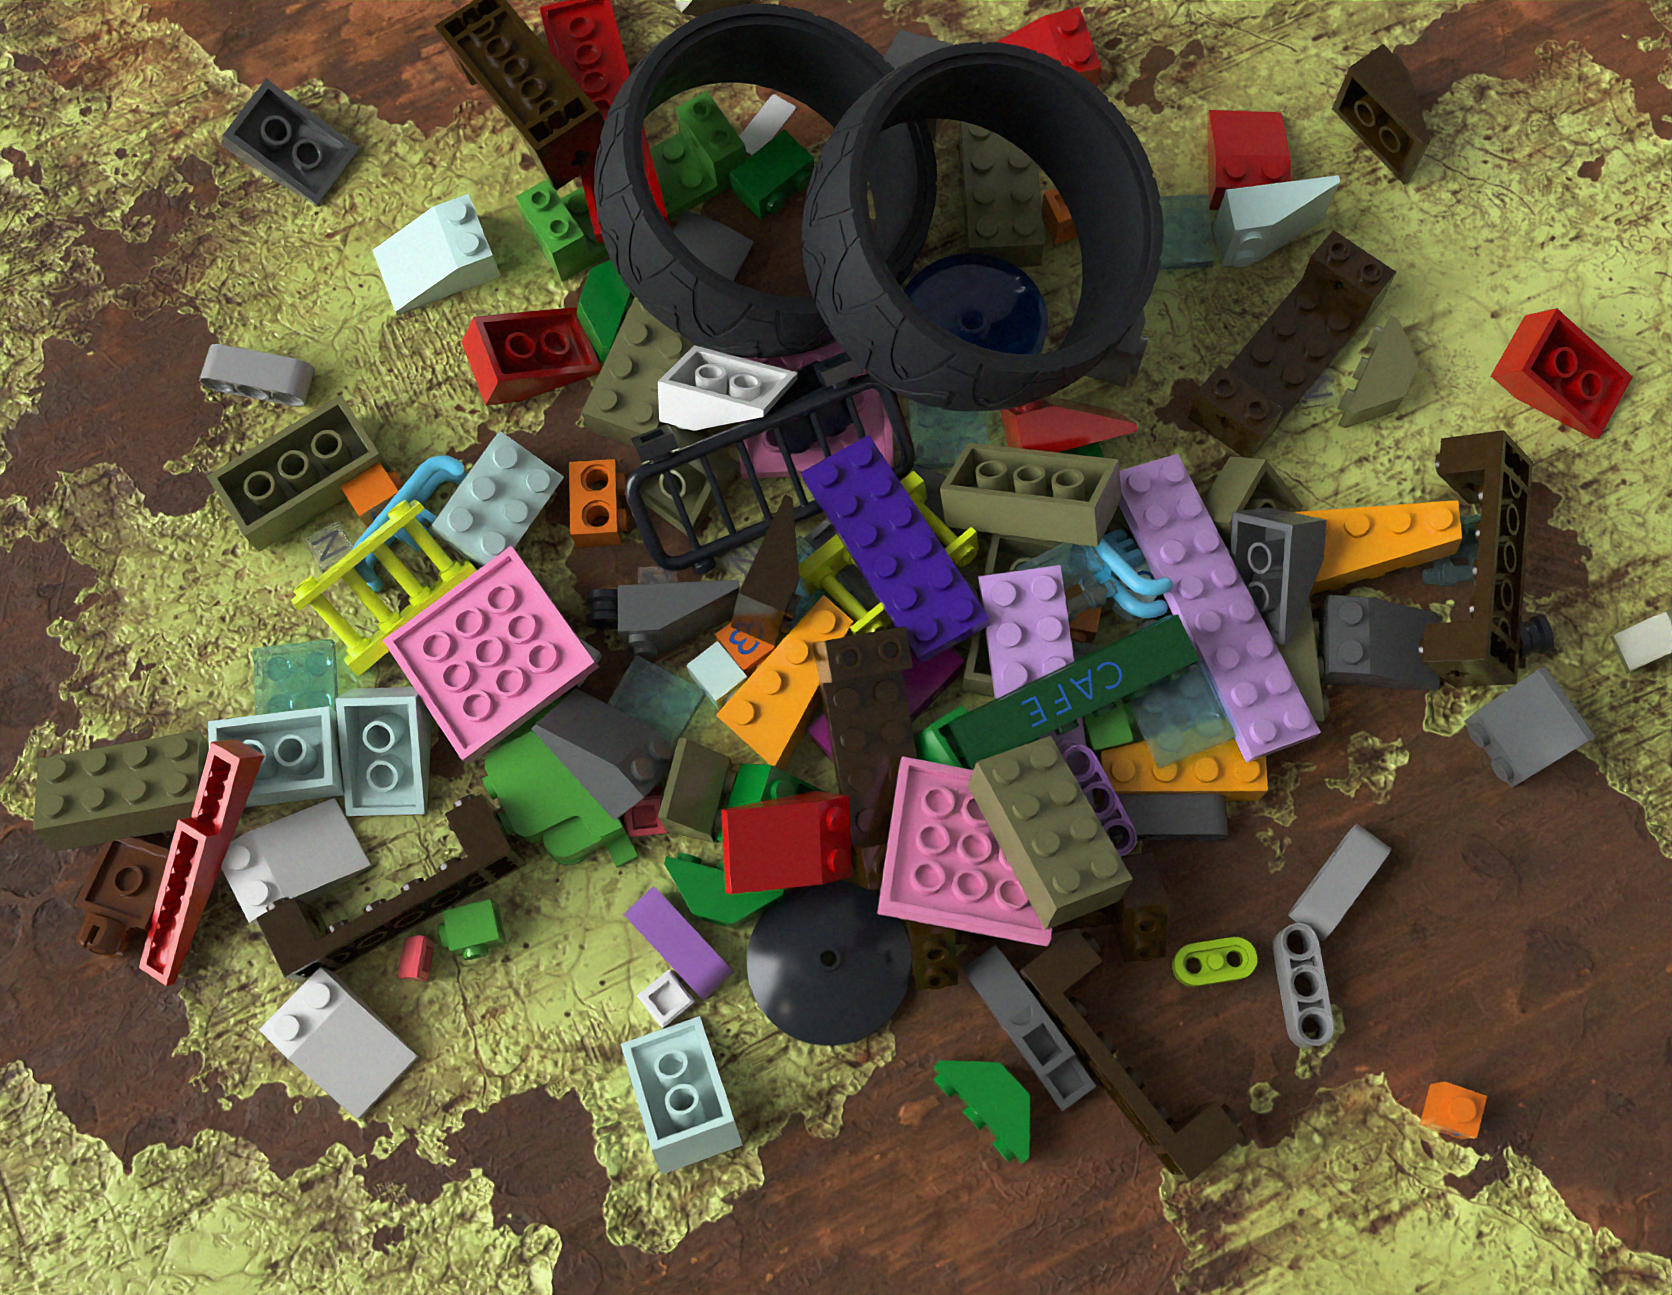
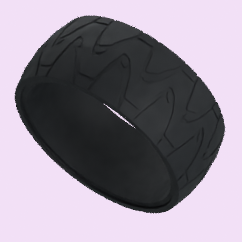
M775 4L738 5L735 8L734 6L714 10L692 19L661 40L638 62L615 96L606 116L607 119L600 137L601 144H599V149H597L594 170V193L598 221L602 226L600 230L610 259L618 274H621L624 284L651 315L675 333L679 332L683 338L714 351L738 357L779 358L809 352L836 341L829 330L830 327L825 324L816 307V299H813V296H780L742 286L705 265L677 238L664 220L649 189L642 157L643 121L660 104L686 90L716 83H745L770 88L786 94L810 107L835 128L842 116L865 92L885 75L895 70L889 62L884 60L883 55L849 29L823 16H815L813 12ZM925 119L897 124L878 133L869 163L867 180L873 196L876 213V241L890 272L900 287L912 271L916 258L920 257L936 204L937 163L930 132H928V124Z
M982 42L961 43L940 48L891 71L865 92L842 116L818 157L819 162L817 166H814L804 205L801 244L804 246L802 254L808 285L813 299H816V307L825 324L830 327L829 330L838 344L856 364L868 371L867 374L903 397L927 406L941 407V409L953 411H997L1019 407L1040 400L1070 386V384L1078 381L1100 364L1121 343L1125 334L1130 331L1150 298L1161 263L1159 259L1162 256L1164 239L1162 206L1159 204L1161 198L1156 178H1153L1152 174L1154 172L1137 135L1131 126L1127 125L1126 118L1112 102H1109V98L1093 83L1067 65L1063 66L1062 62L1022 46L1000 42H986L985 44ZM921 119H950L970 123L994 132L1025 152L1050 178L1070 212L1076 228L1082 258V287L1077 313L1069 332L1056 351L1041 354H1010L979 347L964 341L935 323L902 290L880 252L869 214L867 177L870 157L878 133L897 124Z

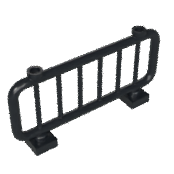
M846 352L813 364L818 379L826 387L832 385L831 388L767 413L764 417L755 418L672 453L671 451L679 448L668 424L631 438L641 462L643 463L648 460L649 462L642 464L632 471L626 481L625 495L653 562L667 571L676 572L692 567L695 574H703L716 567L714 557L765 537L775 516L772 517L743 440L773 429L801 504L793 508L795 524L823 513L815 499L807 501L780 425L809 414L826 459L832 454L816 411L845 399L860 440L866 437L852 396L863 391L873 389L879 392L901 455L899 462L891 467L899 481L906 477L914 466L916 455L896 392L890 390L889 387H885L869 374L854 378L853 376L863 373V369ZM734 444L737 445L765 520L739 531L735 529L707 457L709 454ZM697 459L701 461L729 532V535L703 546L699 544L670 472L672 469ZM660 474L664 475L693 547V550L678 556H670L665 552L641 495L640 489L642 484L646 480Z

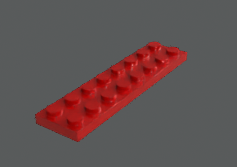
M565 0L539 7L551 54L596 105L604 121H606V116L615 96L630 75L611 1ZM643 125L642 157L644 171L654 201L669 226L665 204ZM595 166L581 174L580 177L597 243H602L604 241L600 230L602 226L598 221L594 193Z

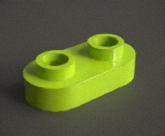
M1240 937L1185 945L1176 952L1172 961V970L1177 980L1189 987L1237 981L1249 976L1254 971L1257 965V953L1250 942ZM1232 952L1239 956L1240 964L1238 967H1232L1228 964V953ZM1188 959H1194L1199 963L1200 969L1198 973L1193 974L1187 970L1186 961Z

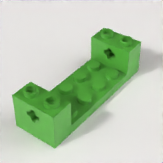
M708 91L676 107L680 133L650 149L669 221L682 215L685 210L689 211L730 188V172L747 160L744 142ZM548 179L515 197L527 230L561 282L609 256L604 242L597 243L583 186L560 199Z

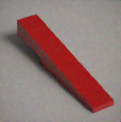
M237 739L211 742L191 818L178 819L139 965L141 970L165 986L173 985L176 982L265 756Z

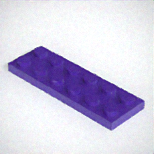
M870 435L801 472L806 486L895 627L906 626L909 648L919 665L991 625L989 616Z

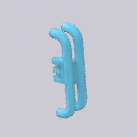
M437 455L427 459L418 467L358 539L353 549L390 520V517L387 515L388 512L403 500L410 503L415 499L424 505L442 483L454 482L460 485L468 474L464 471V464L458 459L447 455ZM425 508L415 517L423 526L426 521L431 525L437 516ZM403 527L385 541L389 547L398 538L419 553L422 550ZM371 552L353 568L376 593L382 590L383 582L376 576L373 570L378 559Z
M1123 529L1103 535L1098 547L1088 546L1087 548L1086 546L1071 544L1070 553L1130 615L1139 618H1154L1166 613L1168 605L1165 601L1141 602L1134 598L1116 579L1118 576L1127 587L1144 596L1162 595L1170 592L1173 588L1172 580L1167 577L1148 580L1135 572L1133 567L1142 564L1146 559L1141 549H1137V544L1132 539H1127L1128 535Z

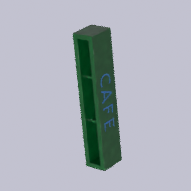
M1168 615L947 723L968 767L974 769L977 761L1040 739L1039 737L1051 731H1055L1057 736L1067 733L1079 726L1078 718L1091 712L1094 718L1104 715L1117 707L1114 701L1128 694L1131 700L1141 697L1154 690L1153 682L1165 676L1169 682L1190 673L1189 665L1200 659L1179 615Z

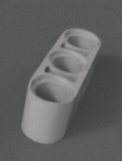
M212 344L209 348L199 381L207 388L218 392L299 407L305 405L315 368L307 362L291 357L222 344Z
M1356 823L1291 908L1288 916L1297 923H1304L1310 926L1316 932L1318 939L1324 941L1379 869L1392 848Z
M1294 923L1275 935L1272 942V950L1288 1036L1296 1046L1310 1049L1325 1044L1332 1038L1334 1021L1317 934L1310 926L1304 923ZM1288 934L1297 935L1302 940L1304 950L1301 955L1295 954L1288 949L1286 944ZM1297 975L1304 976L1309 980L1311 993L1308 997L1300 995L1295 990L1294 979ZM1305 1017L1314 1019L1318 1024L1319 1034L1316 1039H1310L1303 1033L1302 1021Z

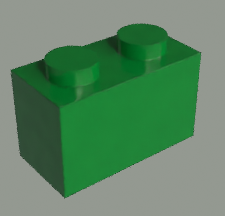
M784 129L730 172L732 192L760 220H763L770 213L775 214L781 210L786 200L797 191L802 192L808 188L814 169V157Z

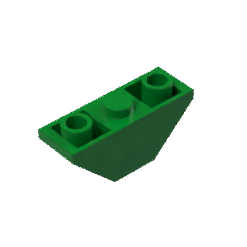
M611 260L590 268L578 302L576 315L602 362H605L619 332L623 318L625 319L634 300L631 297L632 293L622 281L621 274H618Z
M678 853L677 858L666 856L664 861L665 867L696 920L736 930L761 915L766 908L785 897L786 888L737 894L726 893L724 863H717L716 868L701 865V858L686 853Z
M939 1060L932 1068L938 1074L933 1079L937 1086L949 1098L956 1094L967 1107L962 1111L963 1114L979 1131L984 1126L988 1128L997 1138L992 1145L1006 1161L1010 1163L1015 1158L1020 1164L1024 1163L1030 1157V1094L1000 1062Z

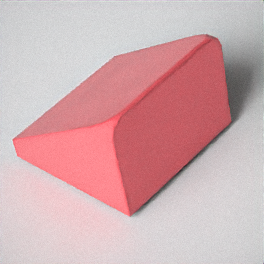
M654 786L642 800L623 813L625 828L629 837L667 833L658 818L664 796L662 786Z
M421 935L404 939L398 978L427 982L435 945L434 941Z

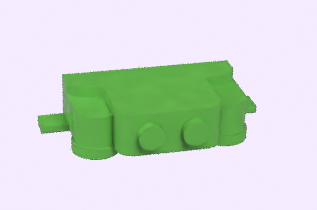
M560 696L499 741V747L489 752L485 759V769L488 775L482 778L483 783L492 800L499 798L504 808V811L498 813L508 835L516 832L525 842L530 844L544 842L549 855L557 863L566 866L582 862L589 853L606 845L617 868L639 856L620 817L613 820L531 729L563 700L562 696Z

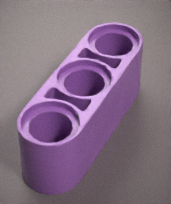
M1077 743L1062 745L1058 749L1065 761L1072 752L1079 751L1083 755L1084 765L1079 772L1073 775L1085 796L1094 788H1099L1104 796L1103 802L1099 808L1094 809V812L1106 832L1114 825H1119L1122 828L1123 837L1114 847L1119 856L1127 855L1136 845L1137 834L1096 755L1090 748Z
M654 886L623 914L703 1001L734 972Z

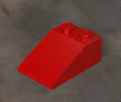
M1080 7L1044 15L997 41L1022 46L1037 51L1038 54L1043 53L1062 62L1063 66L1067 65L1098 87L1102 67Z
M1208 111V210L1220 209L1225 192L1228 189L1291 181V156L1281 112Z
M577 307L473 317L462 339V345L485 406L520 402L600 373L601 367L591 342L576 316Z
M1558 308L1525 315L1491 374V377L1519 401L1592 439L1600 438L1633 378L1631 374Z
M1047 396L1019 407L1000 410L1007 446L1012 448L1057 453L1138 431L1135 422L1115 410Z
M812 791L721 810L726 893L737 894L821 885L853 877L849 795Z

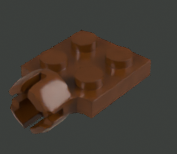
M133 837L109 841L103 844L74 905L85 911V920L76 937L77 945L93 953L109 956L108 958L120 959L124 956L135 933L138 931H149L170 849Z

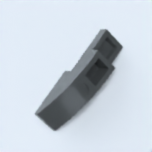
M993 944L961 967L1007 1036L1013 1041L1061 1111L1096 1087L1074 1055L1075 1052L996 944Z

